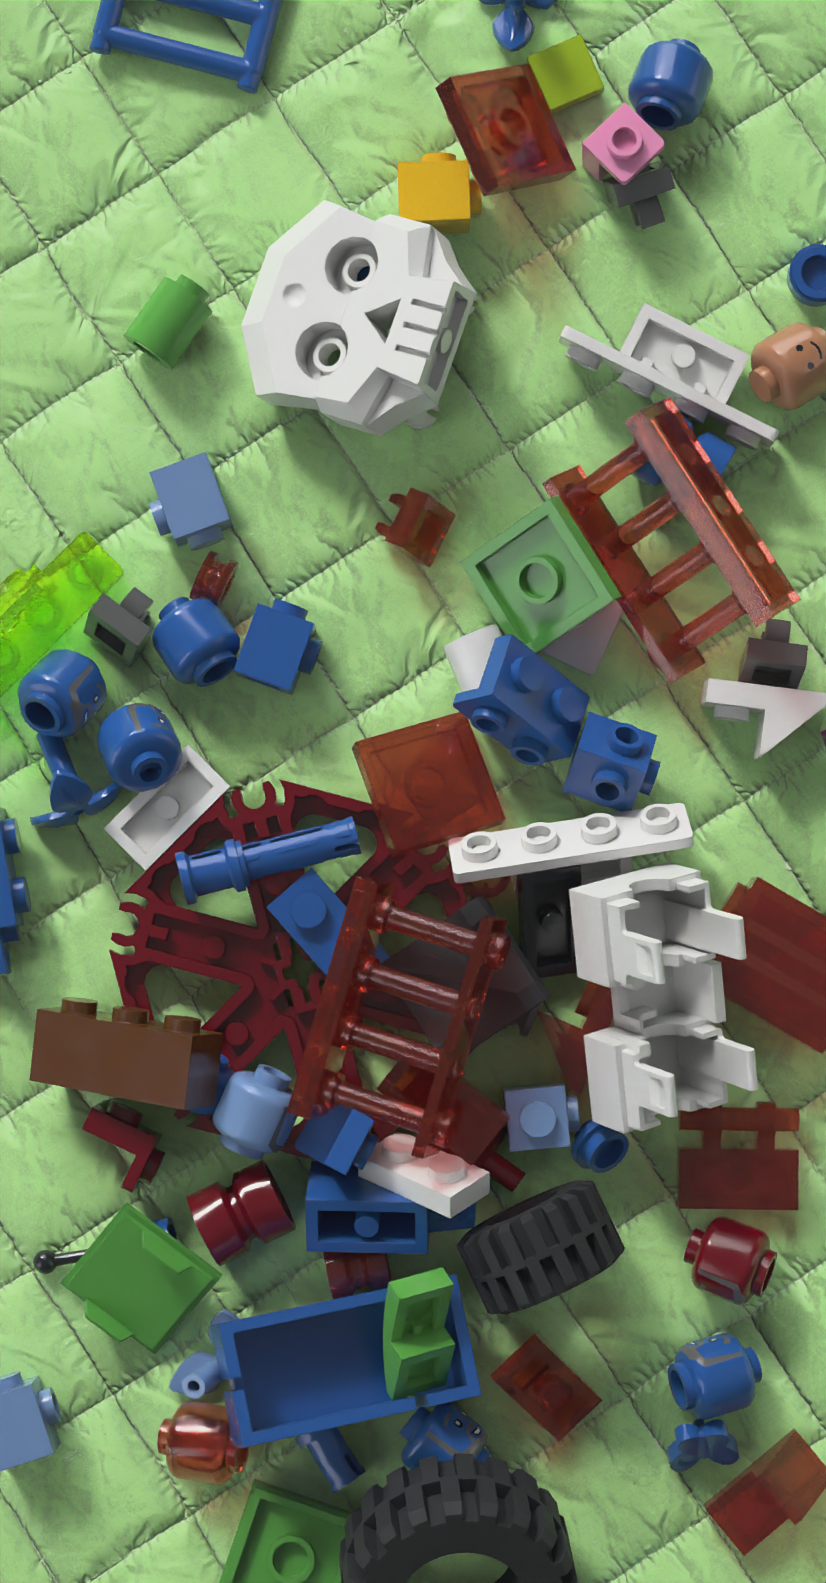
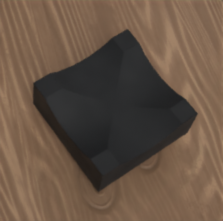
M485 896L476 897L436 927L378 965L387 981L399 994L420 1024L445 1067L454 1063L552 996Z

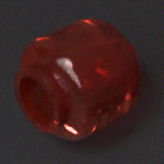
M186 1401L177 1408L172 1419L165 1418L158 1433V1452L166 1456L167 1467L172 1476L176 1478L223 1485L232 1478L234 1473H241L244 1470L249 1457L250 1446L244 1448L233 1447L226 1406Z

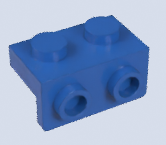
M509 634L495 638L479 688L457 693L453 707L470 719L474 728L489 734L506 747L514 759L526 765L539 766L545 762L572 756L590 696L516 636Z

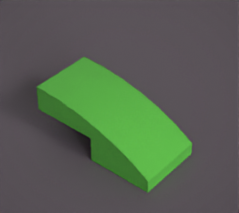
M443 1267L388 1282L383 1322V1357L386 1389L392 1401L446 1385L455 1342L444 1325L454 1284Z

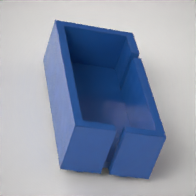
M457 1273L448 1275L454 1287L444 1327L455 1342V1348L446 1385L414 1394L413 1397H404L392 1401L386 1389L383 1357V1322L387 1288L210 1325L220 1380L233 1379L234 1390L223 1392L233 1447H249L416 1410L417 1407H430L482 1395Z

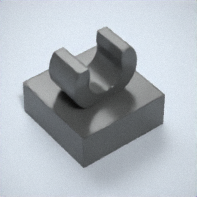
M659 161L652 162L627 185H621L613 176L602 180L609 203L619 208L629 205L636 226L641 225L642 229H646L665 222L657 195L675 189L669 165Z
M136 587L127 594L120 605L106 594H103L89 610L83 633L131 667L144 652L151 632V628L143 622L150 614L147 610L153 604V600Z
M767 618L765 632L762 631L761 639L748 638L739 664L738 682L791 689L798 688L806 668L808 645L789 643L791 621Z

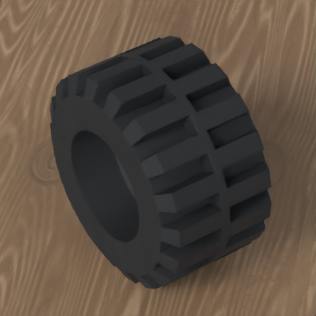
M579 1180L554 1187L503 1210L469 1230L457 1244V1249L485 1309L490 1314L514 1313L556 1297L609 1268L625 1249L593 1181Z

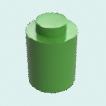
M182 274L176 282L168 277H164L123 336L149 358L163 367L172 370L211 315L212 310L205 303L210 295L200 285Z

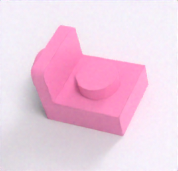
M624 102L582 143L583 167L598 182L610 173L621 185H627L664 149V140Z

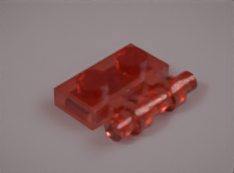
M756 1101L755 1107H722L720 1105L711 1109L704 1107L692 1112L678 1110V1129L701 1131V1147H677V1207L679 1209L798 1210L799 1150L796 1148H775L776 1132L799 1131V1109L776 1108L775 1102ZM722 1131H754V1148H721Z

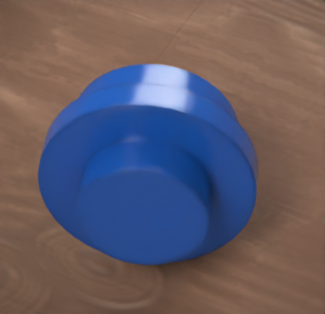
M590 1119L580 1126V1131L576 1132L571 1155L581 1168L591 1169L595 1173H604L613 1169L622 1161L628 1151L629 1141L625 1134L593 1122Z

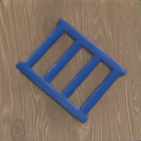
M101 0L90 44V50L93 53L110 55L112 48L238 81L237 88L250 94H255L258 91L283 1L157 0L252 25L242 58L119 26L125 0Z

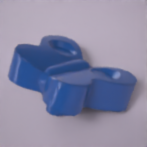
M696 1419L693 1421V1424L677 1426L674 1430L676 1440L667 1450L670 1468L676 1472L690 1469L700 1459L709 1458L722 1465L734 1464L739 1459L736 1439L728 1434L727 1423L720 1419L711 1420L707 1423H704V1420Z

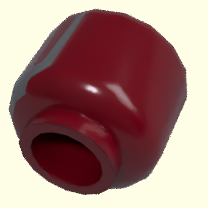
M725 1216L715 1218L709 1224L706 1231L695 1228L684 1254V1262L693 1265L691 1278L698 1290L737 1305L745 1304L753 1295L760 1298L763 1296L777 1260V1252L770 1250V1240L764 1231Z

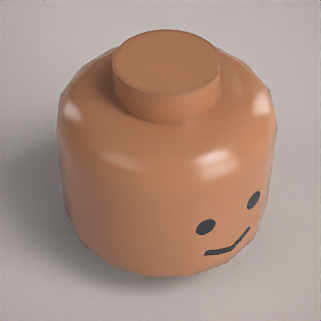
M796 322L783 327L757 343L751 353L752 371L749 373V382L757 397L763 402L768 403L771 401L775 406L789 411L802 407L826 392V332L822 328Z

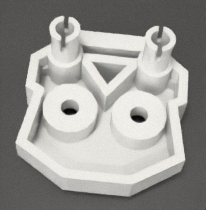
M323 200L268 248L241 328L256 396L270 405L320 410L322 414L339 425L380 437L403 421L414 429L422 430L430 427L436 418L427 413V410L439 412L438 402L468 316L475 309L472 306L473 301L477 302V293L460 269L450 241L429 224L392 214L373 221L340 205ZM370 266L367 278L357 282L358 272L363 267ZM340 350L341 355L338 362L328 366L330 354Z

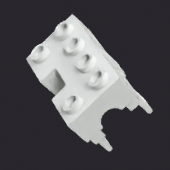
M666 862L569 889L578 978L611 988L614 1026L584 1035L592 1121L623 1134L634 1130L644 1131L661 1125L660 1119L655 1117L658 1113L667 1117L678 1116V1110L692 1112L704 1107L711 1109L729 1103L727 1083L749 1091L758 1090L755 1049L725 1039L722 1028L714 1025V1023L726 1021L721 962L712 959L716 958L715 953L737 960L747 958L743 917L712 908L709 881L701 879L700 871Z

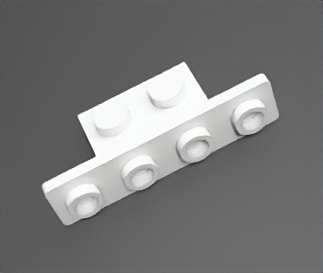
M646 303L643 304L620 351L565 325L560 335L559 343L568 348L565 356L571 361L592 371H597L600 364L621 374L618 383L625 388L647 398H650L654 390L674 400L671 408L689 420L703 424L705 418L708 417L726 426L727 429L724 435L741 446L756 450L759 443L770 447L779 434L777 429L726 405L750 357L749 354Z
M683 803L652 804L642 809L610 814L594 813L584 818L552 823L536 822L526 827L495 832L479 831L448 840L452 871L456 883L512 875L517 900V874L581 865V885L583 886L633 872L632 856L689 848L694 845L692 829Z

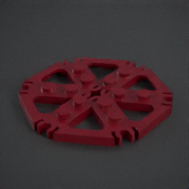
M280 780L284 788L285 802L284 805H276V790L269 781L262 783L266 799L261 807L257 809L248 808L244 803L241 790H233L231 800L233 808L237 811L238 815L232 819L225 807L224 795H222L125 892L137 894L145 898L149 903L145 908L134 902L120 903L119 910L134 914L138 918L139 927L130 936L112 933L111 940L117 945L124 947L134 946L135 954H120L111 949L109 952L123 1005L149 1010L148 1020L155 1021L145 980L148 972L157 965H166L241 985L242 987L200 1028L223 1033L221 1054L228 1059L229 1069L234 1072L243 1071L285 1028L306 1106V1114L300 1123L293 1126L281 1152L315 1160L295 1148V1142L321 1096H326L351 1110L354 1109L375 1121L373 1128L377 1137H379V1143L388 1137L473 1050L445 1067L432 1047V1055L428 1062L392 1098L386 1101L371 1099L365 1093L343 1013L422 1033L425 1036L426 1034L380 969L375 971L351 994L345 997L318 967V972L309 975L310 985L308 990L311 997L309 1002H306L303 987H299L296 979L286 980L283 968L292 965L291 955L294 953L290 939L293 937L266 907L306 873L304 867L251 881L252 886L247 887L257 923V927L178 906L170 895L171 883L179 875L175 853L184 851L188 856L199 854L212 841L217 839L240 840L241 845L292 833L295 832L300 819L310 814L335 820H343L352 816L355 825L365 827L373 832L377 840V848L375 853L335 894L374 938L420 894L429 893L438 897L444 906L447 918L468 903L463 884L454 881L451 863L436 873L432 868V865L439 863L445 857L448 847L443 843L434 853L424 855L417 851L415 839L426 828L422 821L414 824L407 831L405 838L397 835L403 823L414 815ZM296 942L298 953L302 952L304 960L313 961ZM273 943L278 944L282 960L277 961ZM319 980H325L329 994L328 997L323 996ZM286 989H290L294 1006L289 1007ZM177 1109L173 1115L177 1119L186 1117L191 1111ZM198 1115L196 1120L187 1125V1127L221 1135L213 1123V1115Z

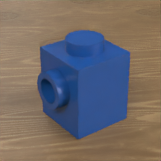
M279 599L274 600L272 608L258 603L233 670L236 675L293 695L300 673L303 672L311 675L322 646V641L313 638L316 632L315 624L305 620L308 611Z

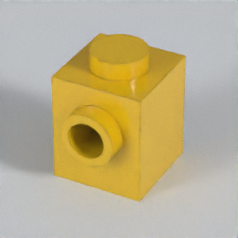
M428 153L421 156L420 162H398L399 217L429 224L441 234L470 233L471 215L482 214L481 178L469 179V160H456V155L452 153Z

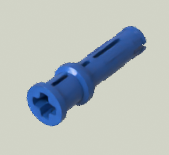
M351 816L330 824L241 845L240 840L234 841V839H230L224 842L222 848L191 856L182 851L175 853L186 901L188 905L197 903L198 896L234 888L237 892L246 891V887L252 886V880L323 863L324 861L340 857L361 854V849L358 843L355 824Z

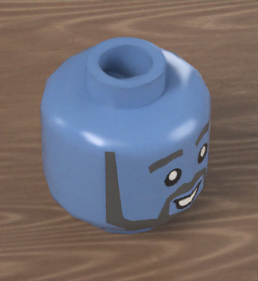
M259 1064L255 1072L237 1071L233 1073L213 1114V1123L221 1133L219 1141L230 1150L257 1160L262 1159L265 1153L281 1151L302 1106L301 1099L289 1088L292 1079L282 1071L263 1064Z

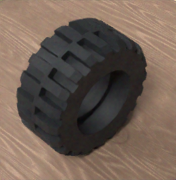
M454 1453L453 1460L438 1461L437 1455L420 1459L419 1467L407 1471L406 1467L402 1466L386 1475L387 1485L383 1488L378 1484L372 1486L361 1498V1509L356 1508L350 1513L344 1526L345 1538L340 1541L339 1563L341 1583H407L411 1575L423 1565L439 1557L456 1553L482 1554L507 1565L508 1569L494 1583H578L564 1517L559 1515L557 1502L548 1490L538 1489L537 1480L530 1474L518 1468L513 1473H510L507 1462L488 1456L484 1463L474 1461L473 1454Z

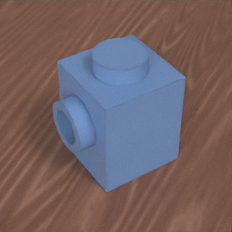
M206 452L149 472L159 498L150 502L149 506L160 536L172 533L178 547L189 543L191 551L212 546L225 539L222 531L232 528L233 524Z
M562 1082L502 1087L507 1144L510 1152L571 1146L569 1132L580 1131L577 1095L566 1096L565 1085Z
M20 1371L0 1376V1471L52 1455L61 1444L55 1427L56 1423L62 1421L59 1403L52 1387L43 1389L39 1375L25 1380L22 1379Z

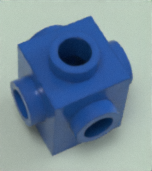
M589 712L573 753L562 791L620 812L632 810L638 793L649 796L657 777L661 762L651 759L657 735L638 729L631 724L621 723Z

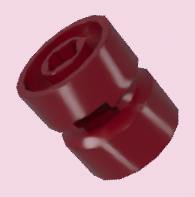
M263 1159L233 1173L232 1185L229 1187L215 1182L186 1197L196 1226L210 1254L219 1266L249 1253L252 1240L255 1238L267 1244L296 1230V1225L286 1200L271 1170Z

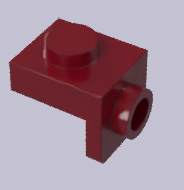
M111 1100L108 1108L97 1104L92 1107L82 1129L136 1155L123 1181L122 1189L132 1193L140 1181L150 1185L166 1152L156 1148L162 1134L140 1124L144 1115L123 1103Z

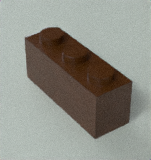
M76 997L62 998L61 1007L37 1009L30 1081L182 1110L215 1105L223 1033L200 1029L201 1019L189 1016L166 1015L163 1023L148 1020L149 1010L114 1006L112 1013L97 1011L98 1001Z

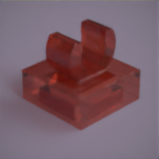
M410 488L407 496L391 494L388 501L400 510L392 526L378 522L375 529L385 537L384 541L409 559L431 567L456 515L431 495L414 488Z

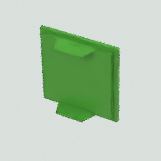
M126 1202L62 1279L60 1284L85 1302V1318L118 1343L133 1337L156 1354L223 1274Z

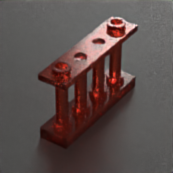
M669 397L641 409L624 423L633 435L634 442L589 476H586L581 466L578 465L549 478L542 485L550 498L559 496L622 595L617 602L647 647L650 660L663 672L669 683L672 684L706 663L696 646L744 614L749 615L754 625L758 627L801 599L678 408ZM650 462L666 486V493L619 526L600 496L645 463ZM681 512L698 536L699 544L651 576L632 546ZM712 563L716 564L731 587L732 594L683 627L664 596Z
M356 877L287 1112L310 1120L328 1115L329 1109L333 1110L337 1105L351 1110L354 1109L362 1114L417 1132L411 1155L424 1159L439 1154L441 1147L446 1149L454 1136L458 1114L452 1112V1108L493 970L500 971L509 952L511 938L504 934L508 920L498 916L482 917L478 931L475 932L398 907L397 900L392 898L395 883L376 877ZM389 930L469 955L470 958L460 991L380 965L379 958L374 956L381 933L386 934ZM373 988L451 1014L452 1019L443 1049L441 1050L363 1024L362 1017L357 1015L363 993H368ZM354 1047L434 1073L435 1076L425 1109L345 1082V1075L340 1074L346 1050L352 1051Z

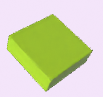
M581 34L527 57L526 63L549 116L602 94L604 91V85Z

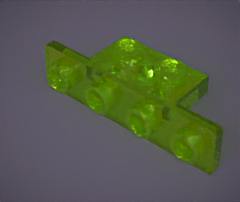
M81 532L43 571L35 564L27 572L20 567L0 584V698L103 594H106L123 577V568L88 533Z

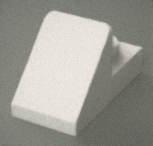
M708 678L703 682L700 706L714 708L713 718L735 722H749L750 713H757L758 721L753 760H756L825 707L826 693Z

